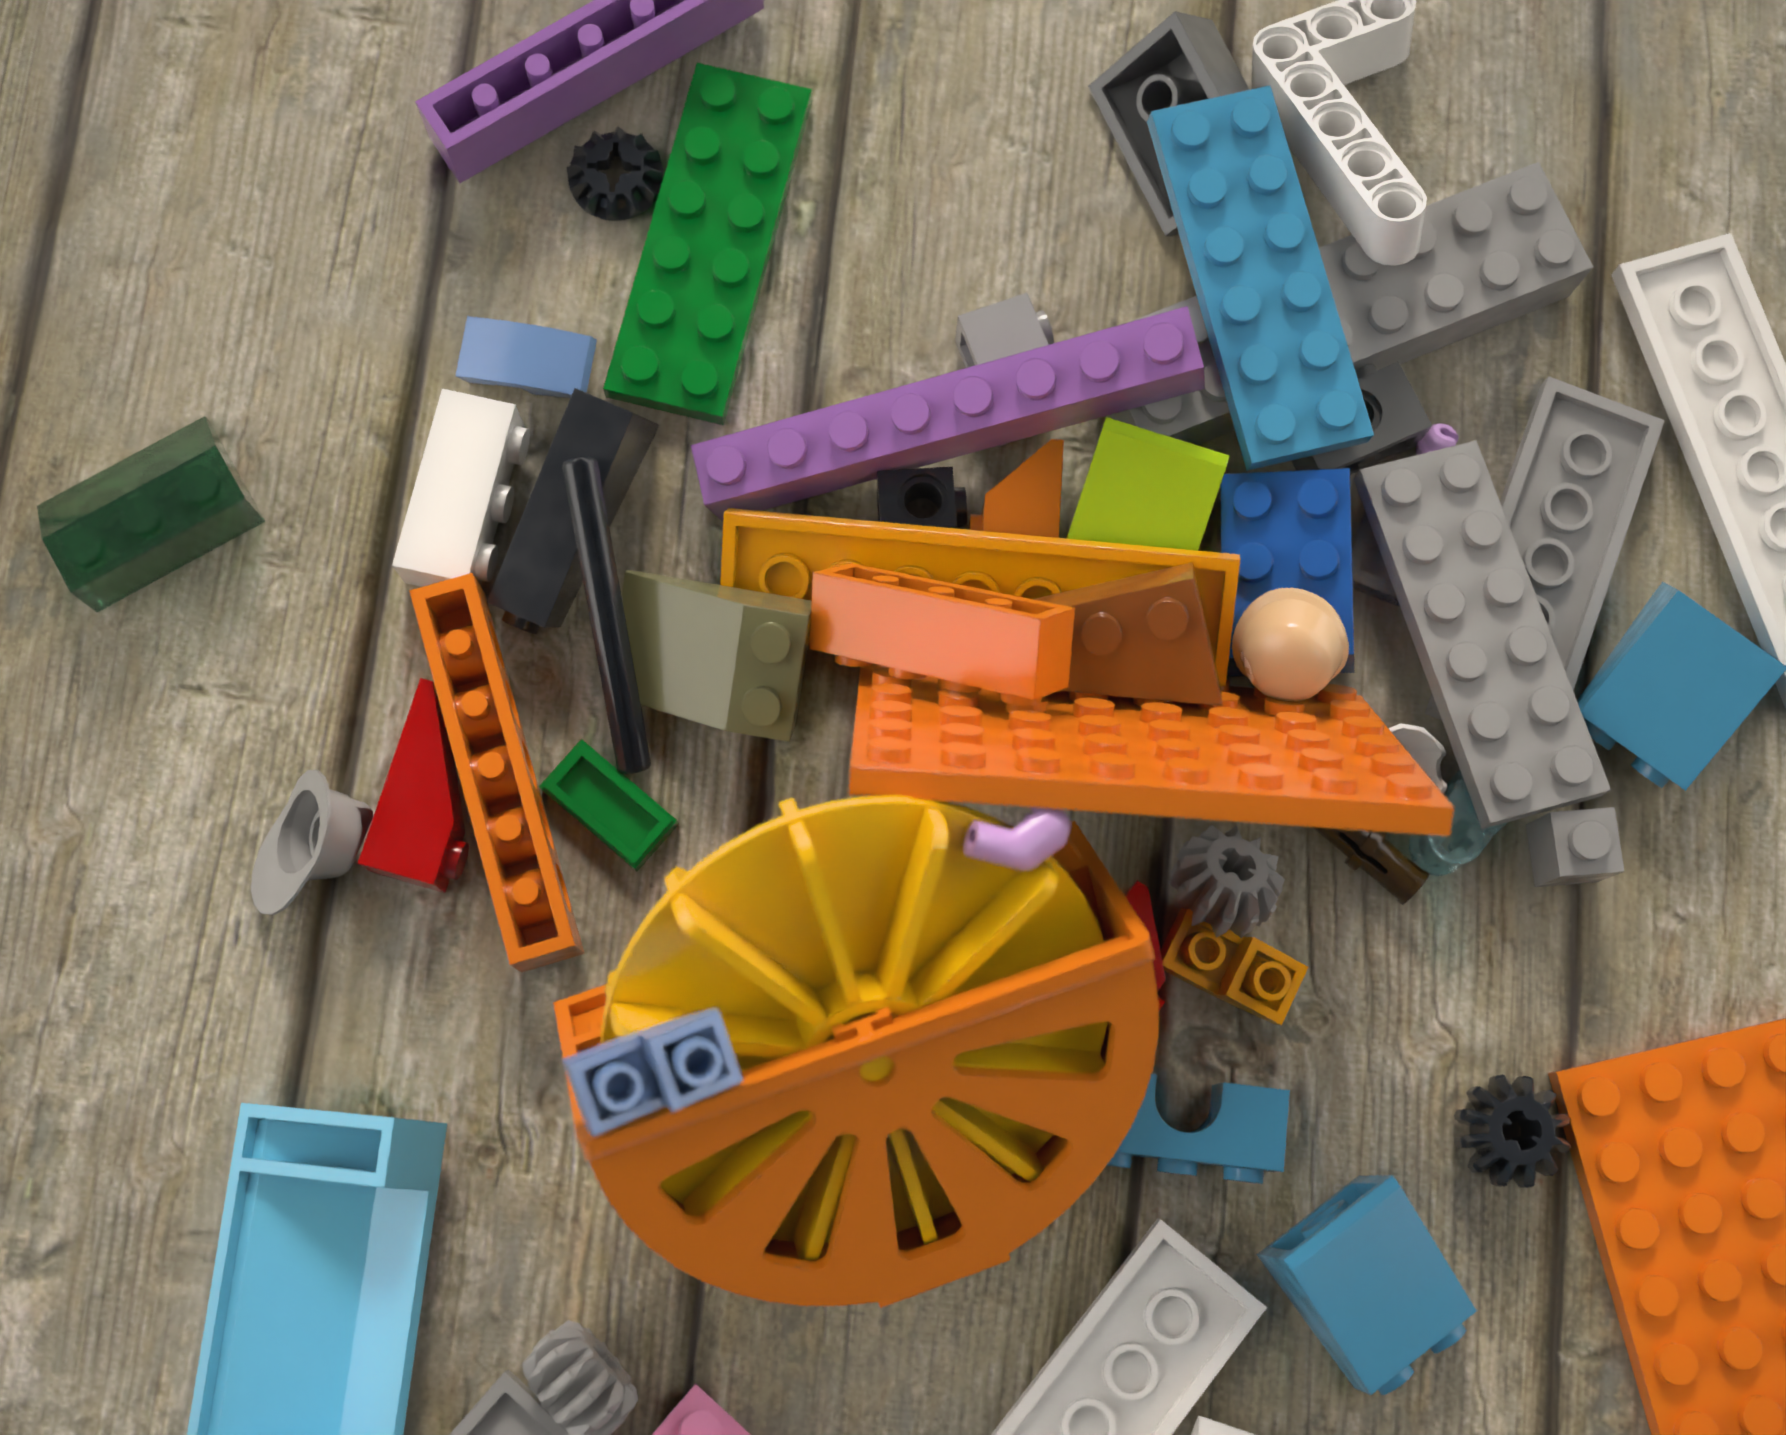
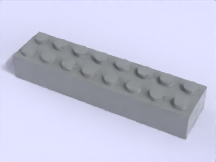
M1539 162L1427 205L1419 252L1414 259L1405 264L1391 266L1373 261L1366 255L1353 235L1319 248L1355 370L1370 364H1374L1376 369L1379 370L1395 362H1399V364L1405 363L1568 298L1593 268ZM1194 296L1135 320L1188 306L1204 365L1205 389L1111 414L1110 416L1112 419L1199 445L1232 432L1235 428L1197 296Z

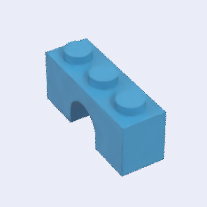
M1151 1074L1145 1097L1135 1120L1117 1152L1107 1164V1166L1131 1168L1132 1156L1158 1159L1157 1172L1197 1176L1198 1164L1224 1166V1180L1263 1184L1264 1171L1284 1172L1290 1090L1225 1082L1212 1085L1210 1110L1207 1118L1197 1129L1185 1133L1171 1128L1160 1117L1155 1104L1157 1074Z

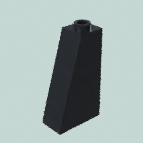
M574 388L487 600V603L505 610L502 621L532 634H537L540 626L544 628L561 627L583 583L562 467L564 461L584 456L595 457L598 461L610 528L649 449L659 424Z

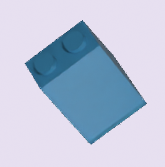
M1662 582L1577 702L1593 740L1608 750L1616 742L1620 743L1638 756L1631 766L1651 782L1663 788L1671 780L1686 791L1786 671V666L1684 593Z
M1359 1175L1256 1254L1353 1387L1370 1395L1377 1390L1381 1395H1385L1404 1384L1414 1373L1410 1366L1413 1361L1429 1349L1433 1353H1439L1457 1342L1466 1332V1328L1462 1323L1477 1312L1393 1175Z

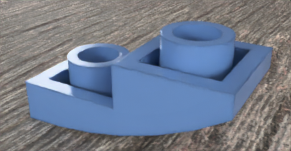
M467 316L455 376L468 383L516 387L534 395L571 398L574 388L587 393L597 339L588 335L549 327Z
M716 1008L693 1013L639 1030L638 1032L619 1037L562 1060L586 1129L593 1136L664 1106L671 1111H676L744 1081L720 1011Z

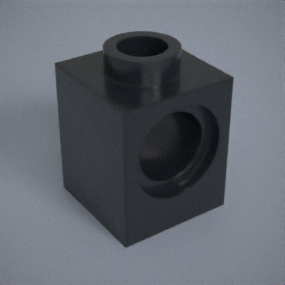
M953 466L877 471L876 496L879 522L957 529V525L967 524L965 487H954ZM925 498L932 501L939 511L932 517L918 518L909 513L906 505L914 499Z

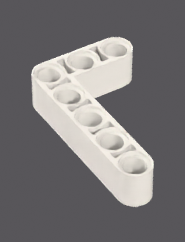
M1338 0L1270 25L1257 33L1253 42L1251 89L1271 86L1289 148L1366 255L1382 265L1396 266L1405 264L1414 259L1420 249L1427 197L1421 186L1344 85L1389 69L1405 61L1410 51L1416 0Z

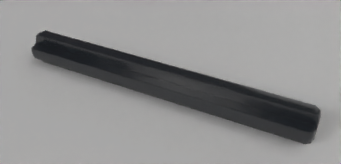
M592 456L572 458L564 461L562 467L616 767L621 774L639 773L650 768L651 759L598 461Z

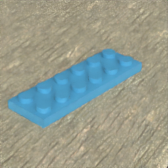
M1271 86L1151 111L1147 121L1246 470L1368 443L1374 436V432Z

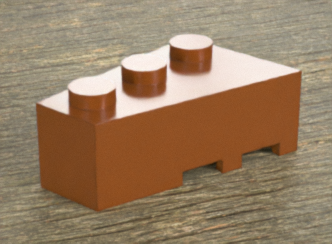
M1192 562L1033 599L1075 608L1069 686L1060 691L1223 706L1221 685Z

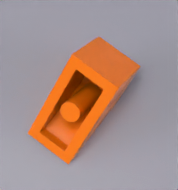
M1049 440L985 494L981 515L970 514L969 530L1059 538L1064 440Z

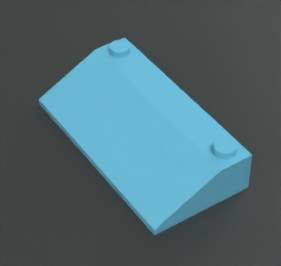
M241 1103L187 1435H403L447 1123Z

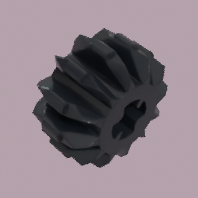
M1505 1075L1491 1076L1489 1078L1488 1091L1480 1086L1471 1087L1466 1093L1475 1110L1458 1109L1453 1115L1459 1123L1470 1126V1134L1459 1135L1455 1138L1454 1142L1457 1148L1476 1149V1152L1469 1159L1467 1168L1474 1173H1480L1489 1168L1491 1184L1497 1187L1507 1186L1512 1178L1520 1188L1533 1187L1536 1181V1172L1544 1176H1553L1558 1171L1556 1162L1549 1152L1567 1153L1571 1148L1569 1142L1555 1136V1128L1565 1127L1569 1124L1571 1118L1567 1114L1551 1115L1548 1110L1554 1104L1557 1094L1552 1090H1542L1534 1095V1082L1529 1076L1517 1077L1512 1085ZM1518 1122L1521 1129V1137L1505 1140L1502 1126Z

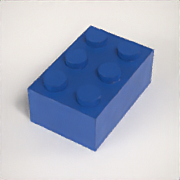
M1350 468L1224 474L1221 482V553L1240 554L1227 676H1245L1237 667L1232 651L1233 635L1240 617L1247 607L1259 596L1279 588H1297L1312 592L1325 599L1334 608L1344 625L1349 643V655L1340 673H1355Z

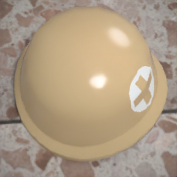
M1279 588L1259 596L1243 612L1233 635L1232 651L1239 670L1264 695L1280 701L1298 702L1313 697L1341 672L1349 655V643L1339 615L1325 599L1303 589Z

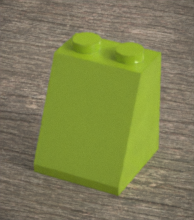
M1106 417L1066 539L1198 551L1230 456Z

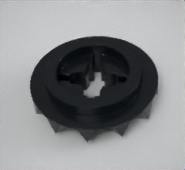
M617 126L614 132L599 134L593 130L590 140L582 146H574V154L570 166L566 167L569 188L577 204L592 216L609 221L631 219L648 210L657 200L664 178L663 165L658 150H654L642 133L637 136L625 133L619 126ZM615 156H619L624 170L631 173L621 174L619 183L615 184V192H612L606 173L599 171L608 170L611 166V161H614Z

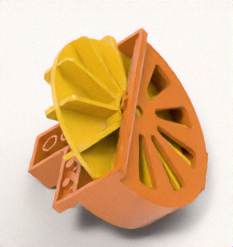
M874 796L827 802L798 810L794 799L790 798L779 802L782 813L781 817L759 825L726 843L699 862L689 872L676 866L665 877L668 892L648 913L630 940L616 970L608 975L607 983L553 1002L563 1059L619 1037L638 1032L639 1030L693 1013L716 1008L720 1011L744 1080L676 1111H671L664 1106L593 1136L586 1129L566 1073L576 1138L607 1200L626 1226L651 1250L676 1268L704 1283L737 1295L767 1302L800 1306H846L878 1302L879 1307L882 1308L1010 1261L1009 1253L1042 1232L1067 1211L1094 1183L1113 1158L1129 1132L1147 1091L1154 1067L1159 1035V1001L1152 960L1155 958L1149 933L1075 820L1070 822L1069 837L1061 849L1034 869L1021 871L965 856L964 840L966 832L974 820L1010 830L1015 827L992 815L960 804L915 799L905 796Z

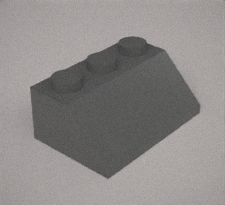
M1174 11L1088 86L1165 236H1174L1179 233L1147 124L1151 111L1250 90L1213 20Z

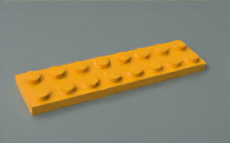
M728 508L724 511L720 585L812 601L813 572L854 563L1034 599L1192 562L1220 685L1226 686L1240 554Z

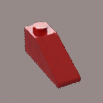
M420 678L358 864L375 874L446 893L450 879L458 880L464 870L469 852V844L463 842L465 826L454 755L433 681Z

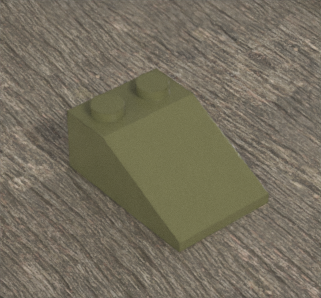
M626 570L622 601L641 705L728 732L790 742L797 724L810 642L812 601Z

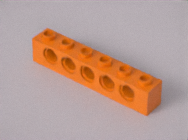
M473 573L409 590L509 964L522 973L585 954L486 594Z

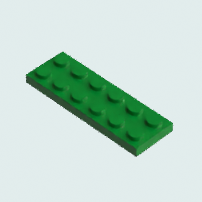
M696 63L603 386L606 398L724 426L810 112L812 89L703 63Z

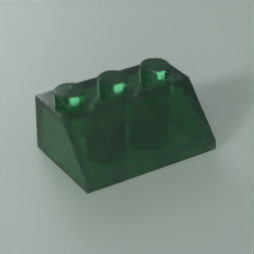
M206 416L37 505L41 539L70 593L97 613L266 522Z

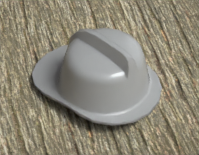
M307 770L298 779L287 805L268 832L258 851L252 871L251 893L254 906L259 912L266 915H276L290 905L307 881L337 878L349 871L372 821L373 811L371 807L364 802L352 799L346 794L329 789L326 777L319 770Z

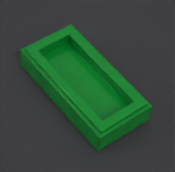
M582 739L539 785V788L636 872L679 825V822L624 774L619 773L611 763Z

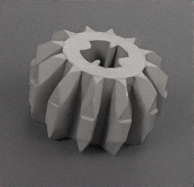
M1211 825L1199 837L1192 836L1190 841L1184 843L1177 855L1178 860L1171 870V878L1168 884L1178 890L1175 894L1174 907L1191 909L1193 912L1192 926L1205 921L1211 924L1216 938L1226 933L1229 929L1242 938L1246 933L1251 932L1255 926L1260 927L1263 922L1269 920L1277 908L1275 904L1282 892V885L1285 879L1275 872L1279 856L1263 854L1260 851L1261 837L1249 842L1242 839L1237 825L1231 830L1226 831L1225 834Z
M568 1320L558 1329H552L533 1347V1352L522 1363L524 1376L528 1380V1387L540 1400V1406L546 1409L552 1415L555 1423L561 1424L569 1435H611L625 1422L628 1413L635 1407L638 1401L637 1389L631 1383V1376L623 1369L619 1359L608 1350L604 1342L599 1341L590 1329L582 1327L580 1323Z

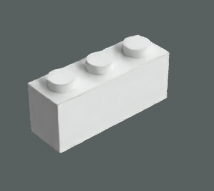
M442 389L392 564L404 583L423 587L469 573L474 574L480 586L482 581L490 582L492 580L498 560V546L493 545L498 522L506 523L510 517L514 501V488L509 486L514 464L522 465L524 463L530 440V431L528 428H524L525 426L515 404Z

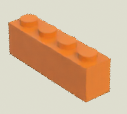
M849 563L813 572L809 649L834 654L835 662L840 665L864 667L878 664L888 667V674L896 678L922 679L930 676L943 679V686L948 690L978 692L987 689L1000 692L1001 700L1005 703L1032 706L1040 704L1042 697L1069 686L1075 608Z

